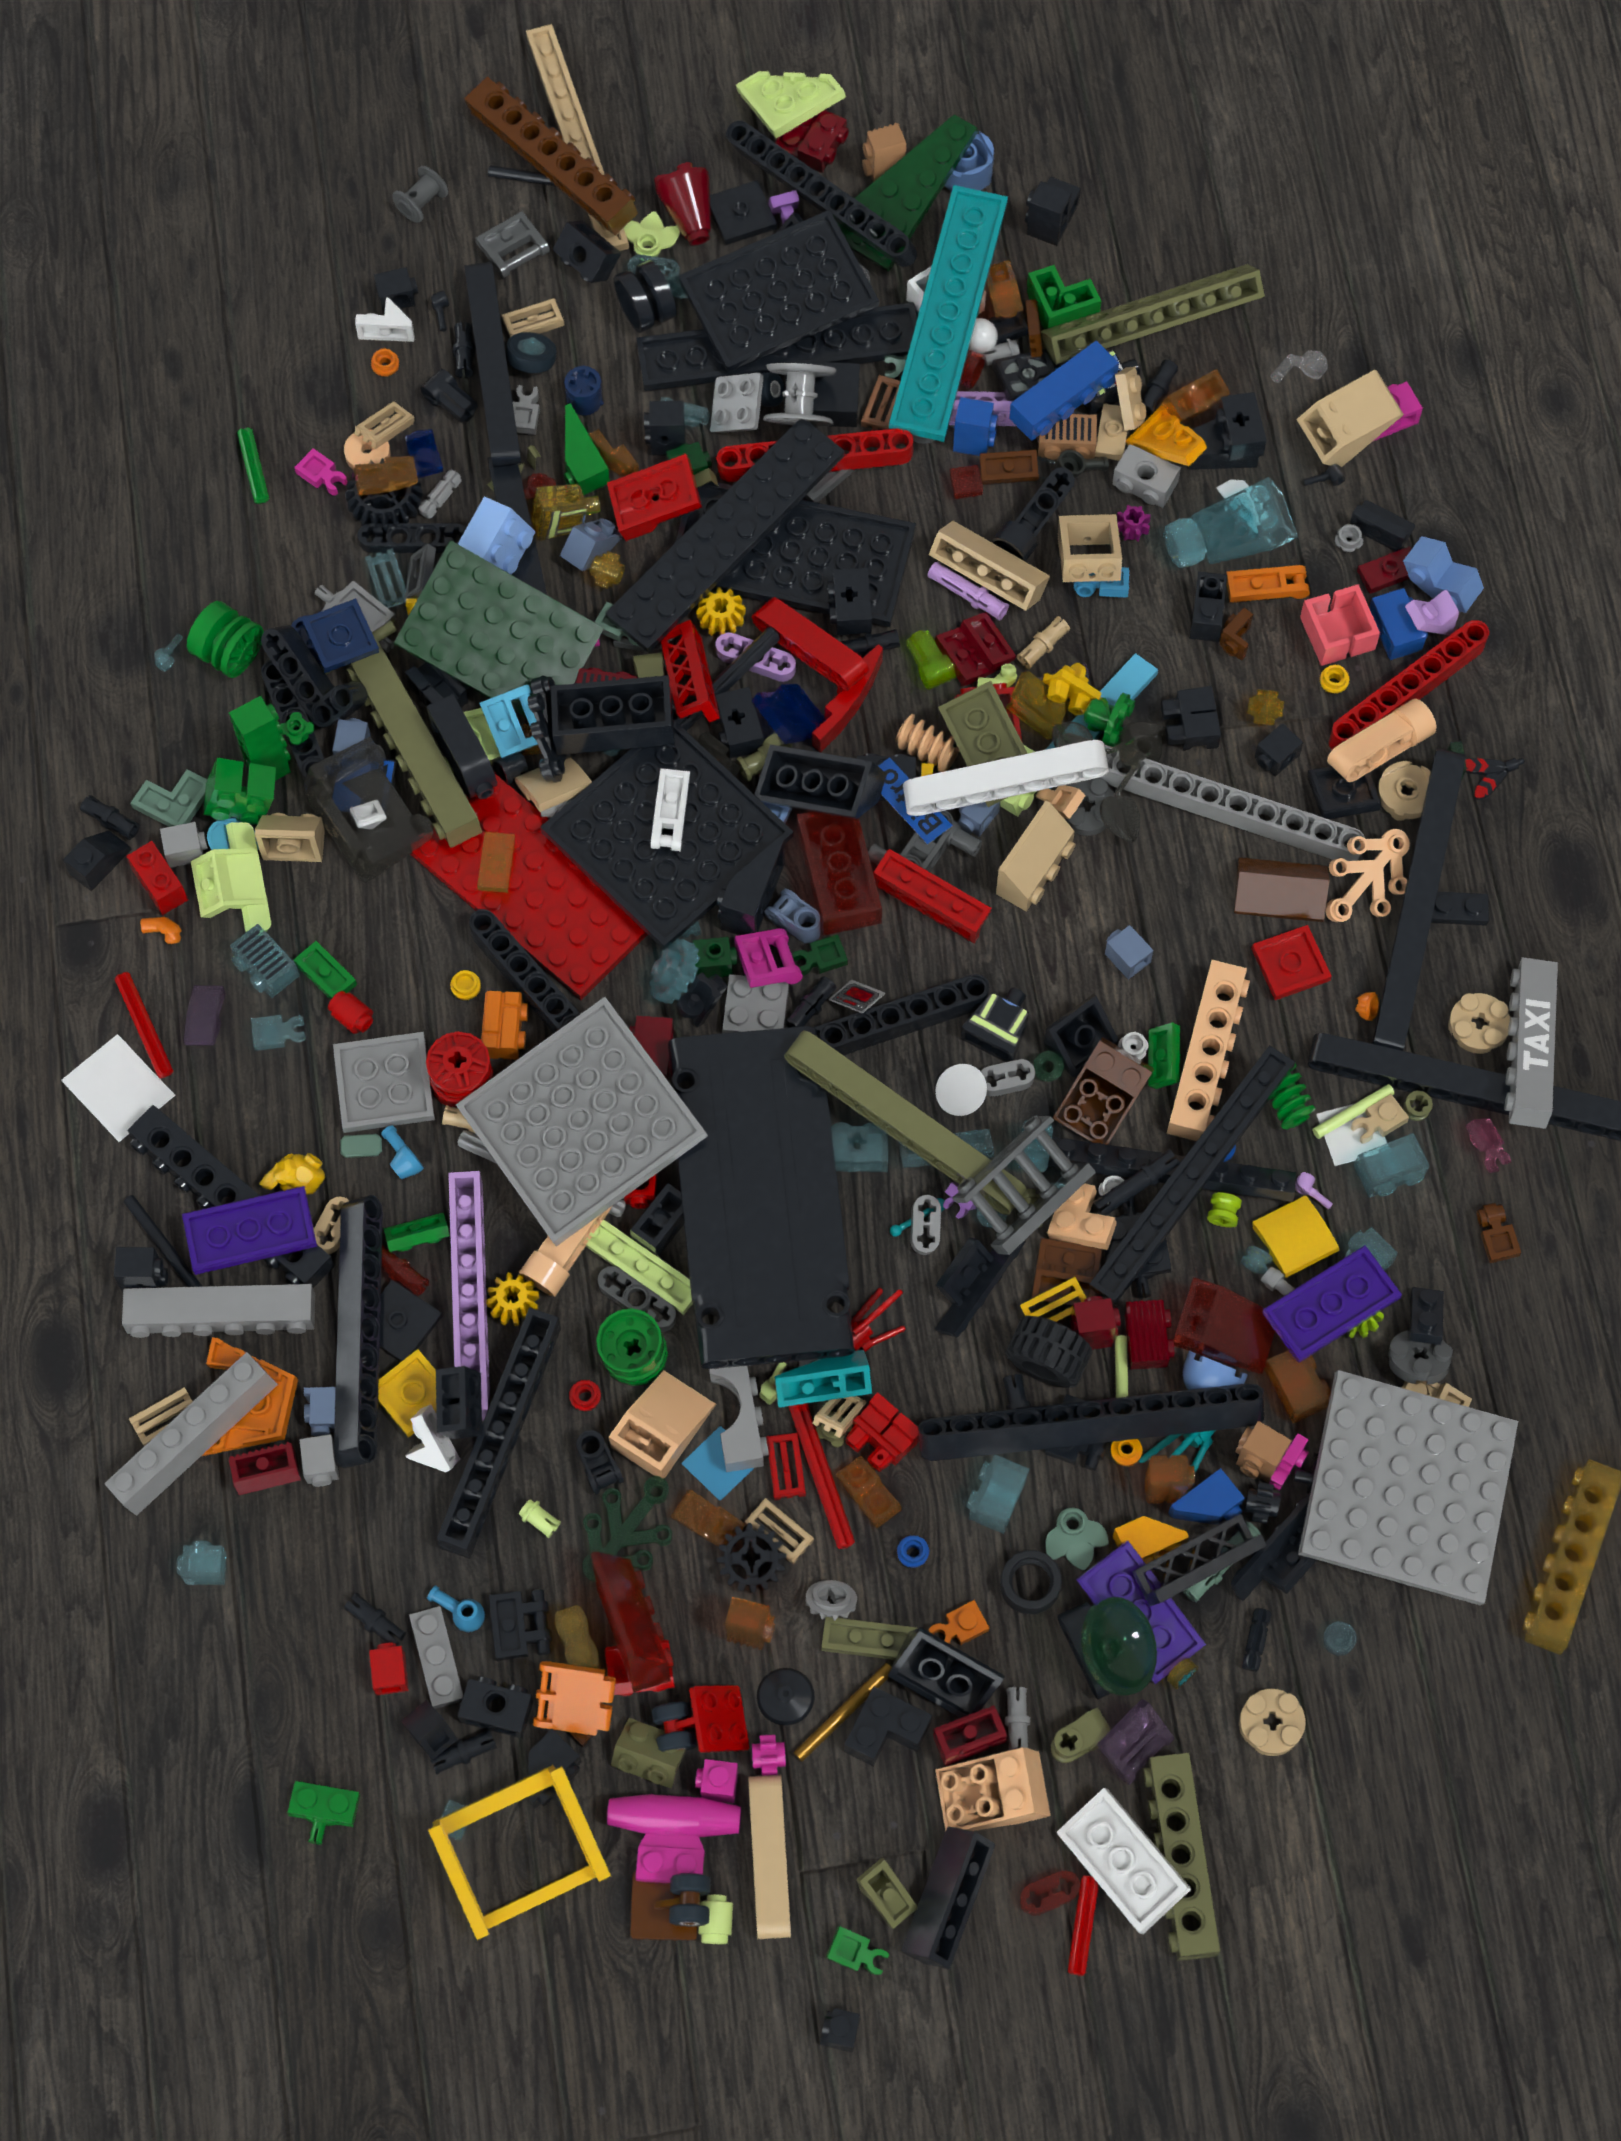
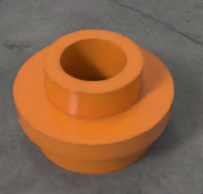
M390 349L376 351L371 359L372 370L380 376L394 374L399 368L398 356Z

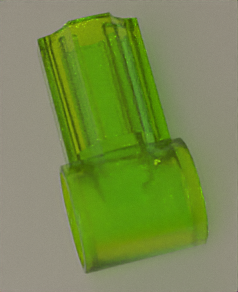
M920 630L913 633L906 640V646L918 665L920 678L928 690L956 678L950 659L947 655L941 654L929 631Z

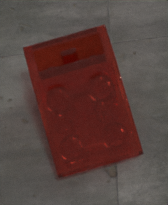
M1193 1277L1173 1341L1176 1347L1262 1374L1275 1330L1262 1313L1263 1309H1265L1264 1307L1223 1286Z

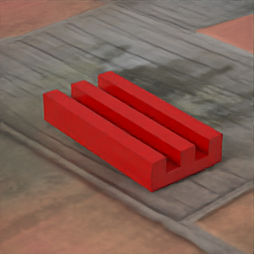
M798 1433L767 1436L774 1500H781L783 1497L789 1499L793 1498V1496H806ZM786 1441H792L798 1488H792ZM778 1442L780 1443L786 1487L784 1490L779 1488L774 1443Z

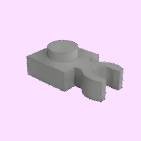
M519 385L517 388L518 402H513L517 433L536 435L540 413L539 404H536L539 399L538 388L533 387V393L526 396L523 394V385Z

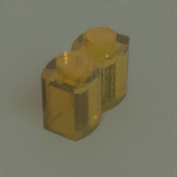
M575 1605L557 1611L555 1613V1626L559 1639L565 1647L567 1663L569 1665L601 1669L598 1650L591 1638L588 1620L582 1608Z

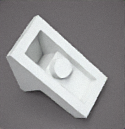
M386 297L384 315L374 313L366 315L356 314L355 325L358 339L414 342L415 336L412 321L388 297Z
M430 1404L421 1408L410 1419L413 1431L422 1440V1443L415 1445L405 1456L413 1461L447 1472L457 1464L460 1457L449 1437L437 1433V1415Z

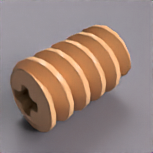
M911 714L897 733L896 742H898V748L900 750L907 749L908 754L911 756L918 753V760L923 762L928 759V764H934L933 767L938 764L939 772L947 771L959 753L958 747H953V737L951 736L946 742L943 741L944 731L934 736L935 726L931 725L925 731L923 730L925 721L921 719L914 725L915 715Z

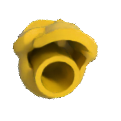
M291 1153L276 1163L265 1174L259 1184L265 1189L272 1190L280 1183L283 1191L304 1186L306 1194L310 1195L316 1192L325 1179V1173L321 1168L323 1163L311 1153H307L306 1156Z

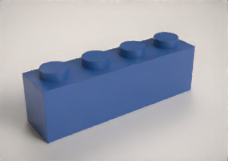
M1097 340L1011 402L1009 419L1031 441L1039 435H1046L1055 423L1061 419L1066 420L1082 403H1089L1101 389L1111 387L1116 381L1115 374L1118 373L1119 362Z

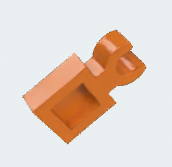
M975 1600L947 1613L946 1619L948 1624H934L929 1628L928 1632L933 1635L937 1632L943 1633L945 1636L944 1641L949 1644L952 1639L957 1638L960 1645L988 1632L989 1626Z

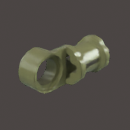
M776 732L767 737L762 746L758 747L757 752L745 758H736V764L745 781H751L753 776L762 772L770 744L792 748V744L784 732Z

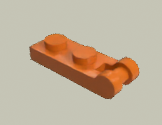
M1302 565L1226 572L1229 602L1285 597L1303 599L1310 595L1309 586L1305 583V578L1307 577L1306 568ZM1286 579H1290L1294 584H1287Z

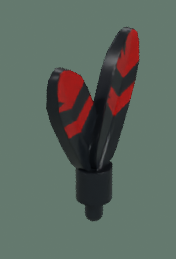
M1470 758L1465 760L1463 771L1470 774L1486 775L1475 790V798L1481 800L1490 796L1504 780L1507 773L1519 769V765L1524 764L1525 760L1523 758L1518 760L1512 758L1503 762L1493 759Z

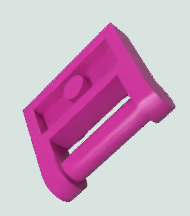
M779 928L735 936V947L750 988L781 982L796 984L801 981L803 977L802 972L795 965L788 946L789 937L785 929ZM769 945L777 948L783 967L777 968Z

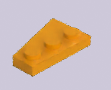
M1163 405L1126 440L1127 446L1129 444L1134 445L1157 457L1190 466L1207 449L1203 438L1188 426H1183L1174 414L1171 416Z

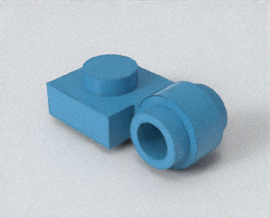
M1121 568V581L1074 582L1073 588L1081 597L1091 596L1096 588H1099V596L1128 597L1129 568Z

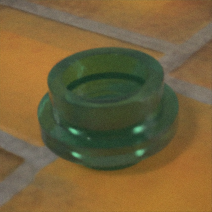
M1042 1052L1034 1060L1035 1074L1042 1081H1055L1063 1073V1060L1055 1052ZM1048 1060L1054 1064L1052 1072L1045 1070L1044 1066Z

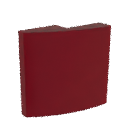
M987 612L963 620L960 627L936 635L933 641L963 687L978 681V677L984 678L1001 669L1004 664H1009L1016 658L1015 653Z

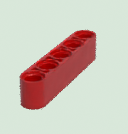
M772 597L751 616L753 623L762 633L768 627L773 628L780 636L777 644L845 691H848L869 672L867 663L860 655L776 597Z

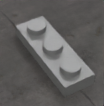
M441 1606L410 1614L433 1708L437 1709L462 1702L464 1695Z

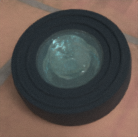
M532 332L518 333L511 336L506 344V360L512 367L523 372H545L551 369L555 363L556 346L549 338L541 334Z

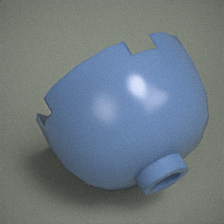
M1189 1351L1184 1362L1182 1375L1183 1382L1188 1390L1244 1384L1248 1374L1241 1372L1238 1378L1235 1376L1236 1369L1204 1356H1200L1199 1361L1194 1360L1196 1353Z

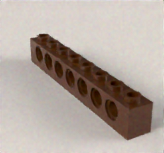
M487 76L464 98L471 113L614 236L638 214L634 205L636 200L627 189L620 190L617 187L616 181L608 173L603 175L598 171L599 168L589 157L584 159L580 156V151L573 143L569 142L566 144L561 134L554 127L549 129L544 125L545 122L535 111L530 113L526 110L527 106L519 97L516 96L513 99L509 95L508 89L500 81L495 83Z

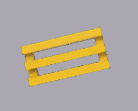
M1073 1277L1021 1304L1020 1307L1025 1316L1039 1317L1078 1296L1081 1302H1084L1086 1296L1076 1277ZM1073 1285L1074 1292L1033 1313L1030 1312L1029 1307ZM1073 1306L1048 1319L1055 1322L1072 1314Z

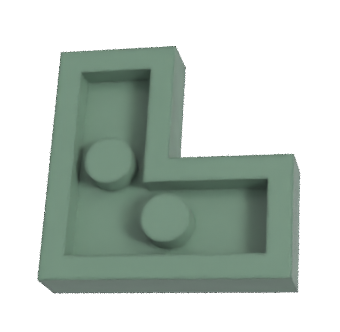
M187 769L172 792L146 780L131 801V806L133 809L168 827L190 823L205 801L207 779Z

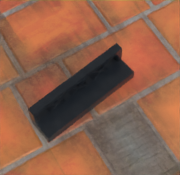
M1239 1514L1132 1571V1574L1148 1605L1153 1606L1164 1602L1267 1545L1261 1534L1252 1536L1242 1515ZM1235 1524L1244 1540L1237 1545L1224 1541L1227 1528ZM1220 1533L1218 1539L1212 1537V1536H1214V1535ZM1203 1541L1216 1544L1214 1556L1210 1560L1198 1556L1199 1548ZM1193 1547L1192 1553L1186 1552V1550ZM1222 1547L1228 1548V1550L1221 1553ZM1177 1555L1190 1559L1187 1572L1184 1574L1171 1570L1174 1557ZM1167 1561L1166 1567L1159 1566ZM1196 1561L1202 1563V1564L1198 1565L1197 1567H1195ZM1151 1569L1164 1573L1161 1585L1154 1590H1151L1143 1574ZM1170 1575L1176 1577L1168 1582Z

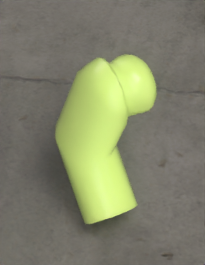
M1004 664L1001 667V672L995 678L978 677V687L989 681L992 684L1006 683L1007 688L1010 687L1017 679L1016 667L1012 664Z

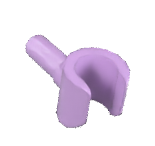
M1302 1172L1296 1180L1295 1191L1301 1195L1313 1197L1325 1208L1329 1209L1333 1203L1312 1187L1315 1177L1309 1173Z

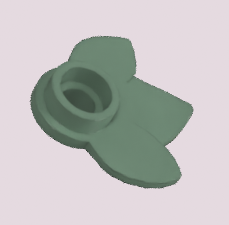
M1067 1508L1059 1514L1056 1522L1057 1527L1048 1533L1045 1550L1046 1554L1053 1560L1066 1556L1067 1560L1074 1567L1086 1570L1092 1562L1094 1547H1104L1109 1544L1108 1535L1100 1523L1088 1520L1082 1510ZM1075 1520L1078 1523V1527L1070 1529L1067 1527L1066 1522Z

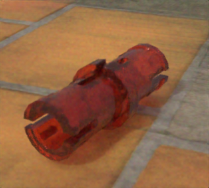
M382 1244L381 1268L389 1273L391 1280L399 1281L416 1296L421 1295L426 1290L422 1285L428 1286L429 1280L410 1267L408 1260L405 1258L400 1259L392 1252H389Z

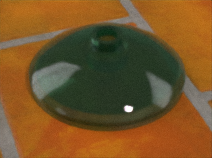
M1110 1597L1095 1603L1085 1617L1081 1634L1082 1653L1087 1668L1097 1683L1108 1692L1119 1696L1136 1694L1149 1684L1156 1668L1157 1646L1152 1627L1144 1613L1127 1599Z

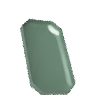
M378 1134L347 1135L340 1140V1153L345 1158L378 1156L382 1152V1138Z

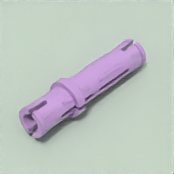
M938 561L931 566L928 578L935 580L966 599L973 608H980L997 620L1002 619L1007 613L1009 604L991 595L984 586L981 588Z

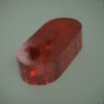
M1064 1870L1031 1883L1021 1892V1908L1025 1913L1037 1916L1067 1904L1077 1897L1080 1891V1881L1076 1874ZM1064 1878L1067 1883L1072 1881L1074 1886L1070 1889V1895H1066L1064 1891L1053 1894L1052 1890L1060 1885L1059 1879ZM1034 1891L1036 1895L1047 1892L1048 1897L1043 1898L1040 1901V1907L1036 1908L1034 1904L1028 1905L1026 1903L1030 1897L1029 1892Z

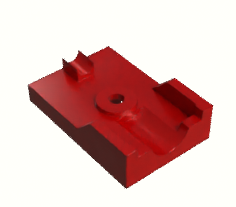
M687 454L607 483L618 531L626 541L653 532L657 525L663 521L702 508L690 458ZM655 495H659V499L657 501L653 500V497Z

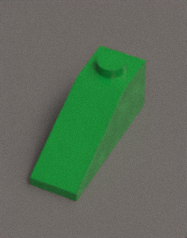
M570 403L565 405L566 472L563 475L568 486L578 485L577 494L581 497L607 485L610 482L609 469Z

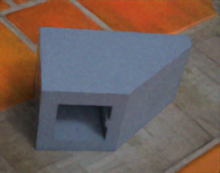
M598 519L573 526L560 556L581 571L594 568L620 541L622 535L615 528V524L606 519Z

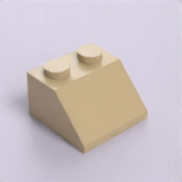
M283 813L261 816L255 828V838L263 860L322 862L325 828L321 817L312 814L287 816Z

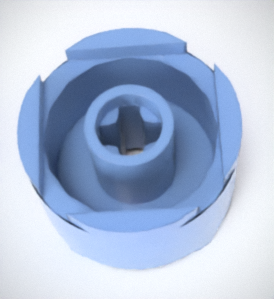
M979 132L975 136L944 186L951 193L953 185L980 191L991 183L994 148L992 142L985 134Z

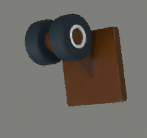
M635 1871L632 1878L631 1938L634 1940L695 1941L697 1939V1926H704L709 1923L710 1909L707 1906L700 1905V1896L710 1893V1877L702 1874L686 1873L673 1875L670 1883L636 1881Z

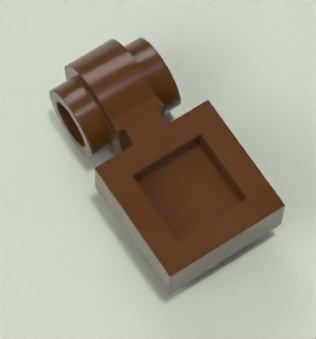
M1490 1203L1482 1205L1481 1209L1476 1211L1480 1227L1490 1229L1481 1233L1489 1262L1494 1263L1519 1257L1521 1250L1513 1225L1501 1226V1223L1506 1222V1214L1502 1204Z

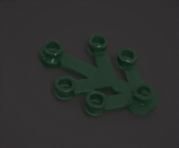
M654 1476L645 1482L643 1487L645 1496L623 1524L620 1513L621 1493L615 1488H609L603 1493L602 1499L605 1507H607L611 1540L604 1549H602L600 1531L603 1527L601 1517L596 1513H590L584 1517L583 1526L588 1533L590 1553L585 1557L582 1567L585 1576L590 1581L601 1583L607 1581L613 1572L617 1570L637 1568L640 1571H647L653 1566V1556L647 1550H640L632 1556L615 1557L622 1547L656 1543L660 1546L670 1544L673 1535L672 1530L667 1525H659L655 1529L634 1532L655 1504H661L667 1500L669 1485L664 1478ZM653 1488H661L662 1494L658 1497L652 1496L651 1490ZM610 1494L618 1496V1500L615 1503H608L606 1498ZM596 1519L599 1524L596 1528H589L587 1526L588 1521ZM660 1531H666L669 1533V1536L665 1540H660L657 1538V1534ZM641 1556H647L650 1559L646 1565H640L637 1561ZM601 1562L605 1565V1568L601 1572H596L593 1570L594 1564Z

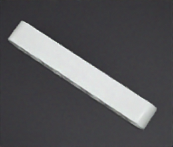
M1089 740L909 779L903 783L907 814L911 816L927 815L1099 778L1109 772L1103 741Z

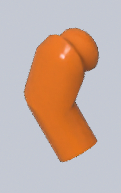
M167 917L141 919L142 933L161 932L165 934V942L167 944L180 942L181 928Z

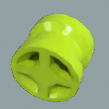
M1218 1192L1212 1194L1211 1204L1213 1207L1208 1212L1207 1220L1221 1227L1237 1226L1238 1217L1236 1212L1241 1208L1242 1200L1228 1193Z

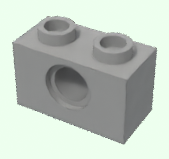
M1129 444L1114 469L1112 485L1124 493H1131L1142 498L1143 501L1150 505H1157L1163 508L1179 481L1181 467ZM1140 477H1148L1150 479L1144 480Z

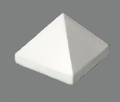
M378 800L350 808L358 828L372 830L387 819Z

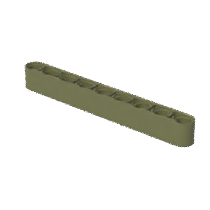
M804 1030L801 1031L785 1053L784 1057L790 1065L959 1185L969 1177L974 1178L992 1161L814 1034ZM1003 1169V1174L1023 1196L1026 1191L1025 1185ZM993 1180L979 1191L992 1208L999 1213L1010 1215L1014 1209L1013 1204Z

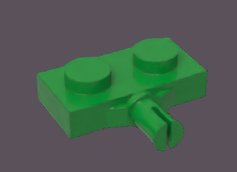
M295 1781L287 1813L291 1817L302 1818L311 1822L313 1825L308 1842L315 1844L316 1841L317 1845H322L326 1826L342 1825L353 1827L360 1793Z

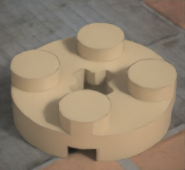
M1409 761L1397 762L1386 768L1377 786L1381 806L1395 820L1399 821L1421 817L1431 772L1422 765L1421 768L1411 765L1412 762ZM1402 785H1406L1407 788L1413 787L1414 791L1410 796L1404 795L1401 792Z
M1483 993L1465 994L1451 1011L1448 1021L1449 1031L1451 1035L1453 1033L1457 1044L1464 1050L1477 1054L1491 1052V1049L1501 1046L1508 1036L1510 1021L1508 1006L1491 995ZM1483 1018L1487 1025H1483L1482 1029H1477L1476 1023L1472 1022V1019Z
M1265 1689L1250 1696L1239 1717L1240 1732L1244 1740L1254 1747L1257 1752L1267 1756H1279L1289 1752L1298 1744L1306 1725L1304 1711L1298 1703V1699L1294 1695L1278 1689ZM1269 1714H1274L1277 1719L1281 1720V1724L1277 1725L1275 1731L1270 1730V1726L1263 1722V1719H1268Z

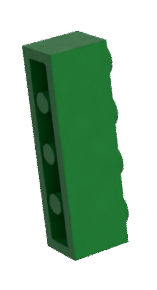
M259 696L229 712L247 769L249 763L276 767L275 781L291 773L288 765L291 757L286 749L287 743L282 736L283 730L278 722L279 716L271 703L266 705L262 697Z

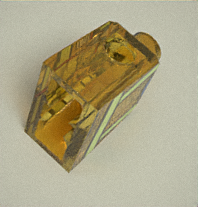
M578 484L536 487L531 519L538 541H543L569 534L573 526L585 523L586 515L600 513L598 496L584 498L581 486Z

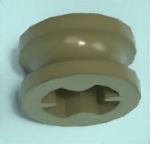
M1413 1091L1407 1096L1403 1104V1110L1409 1116V1119L1413 1121L1424 1120L1432 1110V1099L1423 1091ZM1415 1100L1421 1101L1420 1105H1425L1421 1112L1415 1111L1416 1107H1411Z

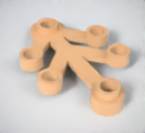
M1391 829L1386 831L1380 839H1365L1362 836L1349 839L1347 849L1351 854H1363L1366 850L1381 851L1374 860L1347 861L1339 858L1330 862L1329 871L1335 877L1345 876L1347 873L1362 874L1342 898H1335L1327 903L1325 912L1329 920L1332 922L1348 920L1352 914V905L1370 883L1372 885L1371 913L1376 917L1387 916L1390 913L1391 905L1385 899L1383 868L1390 860L1391 880L1388 884L1389 891L1394 895L1404 894L1407 879L1403 877L1402 857L1408 852L1410 846L1409 838L1404 831ZM1395 838L1399 841L1398 849L1393 846ZM1356 840H1358L1361 844V848L1359 851H1357L1354 847V843ZM1338 862L1341 863L1343 867L1340 873L1336 870V864ZM1397 881H1400L1402 884L1400 891L1395 887ZM1379 903H1382L1384 907L1382 913L1377 909ZM1340 905H1343L1345 909L1343 915L1338 911Z

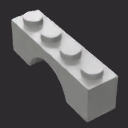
M747 1366L709 1369L711 1383L729 1389L737 1397L741 1407L735 1423L720 1434L726 1472L764 1466L763 1456H767L769 1453L766 1436H759L758 1426L763 1425L761 1407H754L753 1396L758 1395L756 1378L749 1377Z

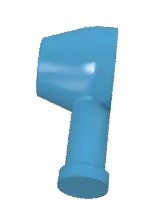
M393 1125L386 1127L382 1131L381 1135L383 1138L387 1139L397 1152L390 1166L401 1179L416 1175L425 1169L398 1135L397 1129Z
M436 1585L428 1594L427 1600L434 1601L452 1612L454 1624L461 1631L473 1632L482 1626L485 1612L482 1605L476 1600L464 1599L459 1602L442 1592ZM465 1608H472L474 1612L471 1616L465 1617L462 1615V1611Z

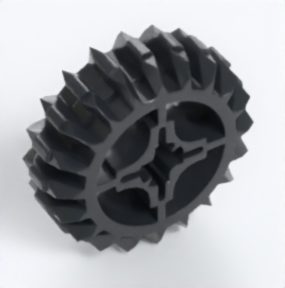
M381 458L378 464H375L370 459L369 467L367 468L360 464V473L352 472V481H347L345 497L348 502V510L353 514L356 522L361 521L362 526L371 523L372 530L376 528L377 523H382L383 530L387 533L388 523H393L395 528H398L401 522L409 523V517L416 518L417 509L422 504L423 490L421 488V481L416 477L413 468L408 469L404 462L397 466V461L394 458L390 463H386ZM370 487L371 491L367 494V498L362 500L364 493ZM406 490L404 498L398 503L397 499L401 497V493Z

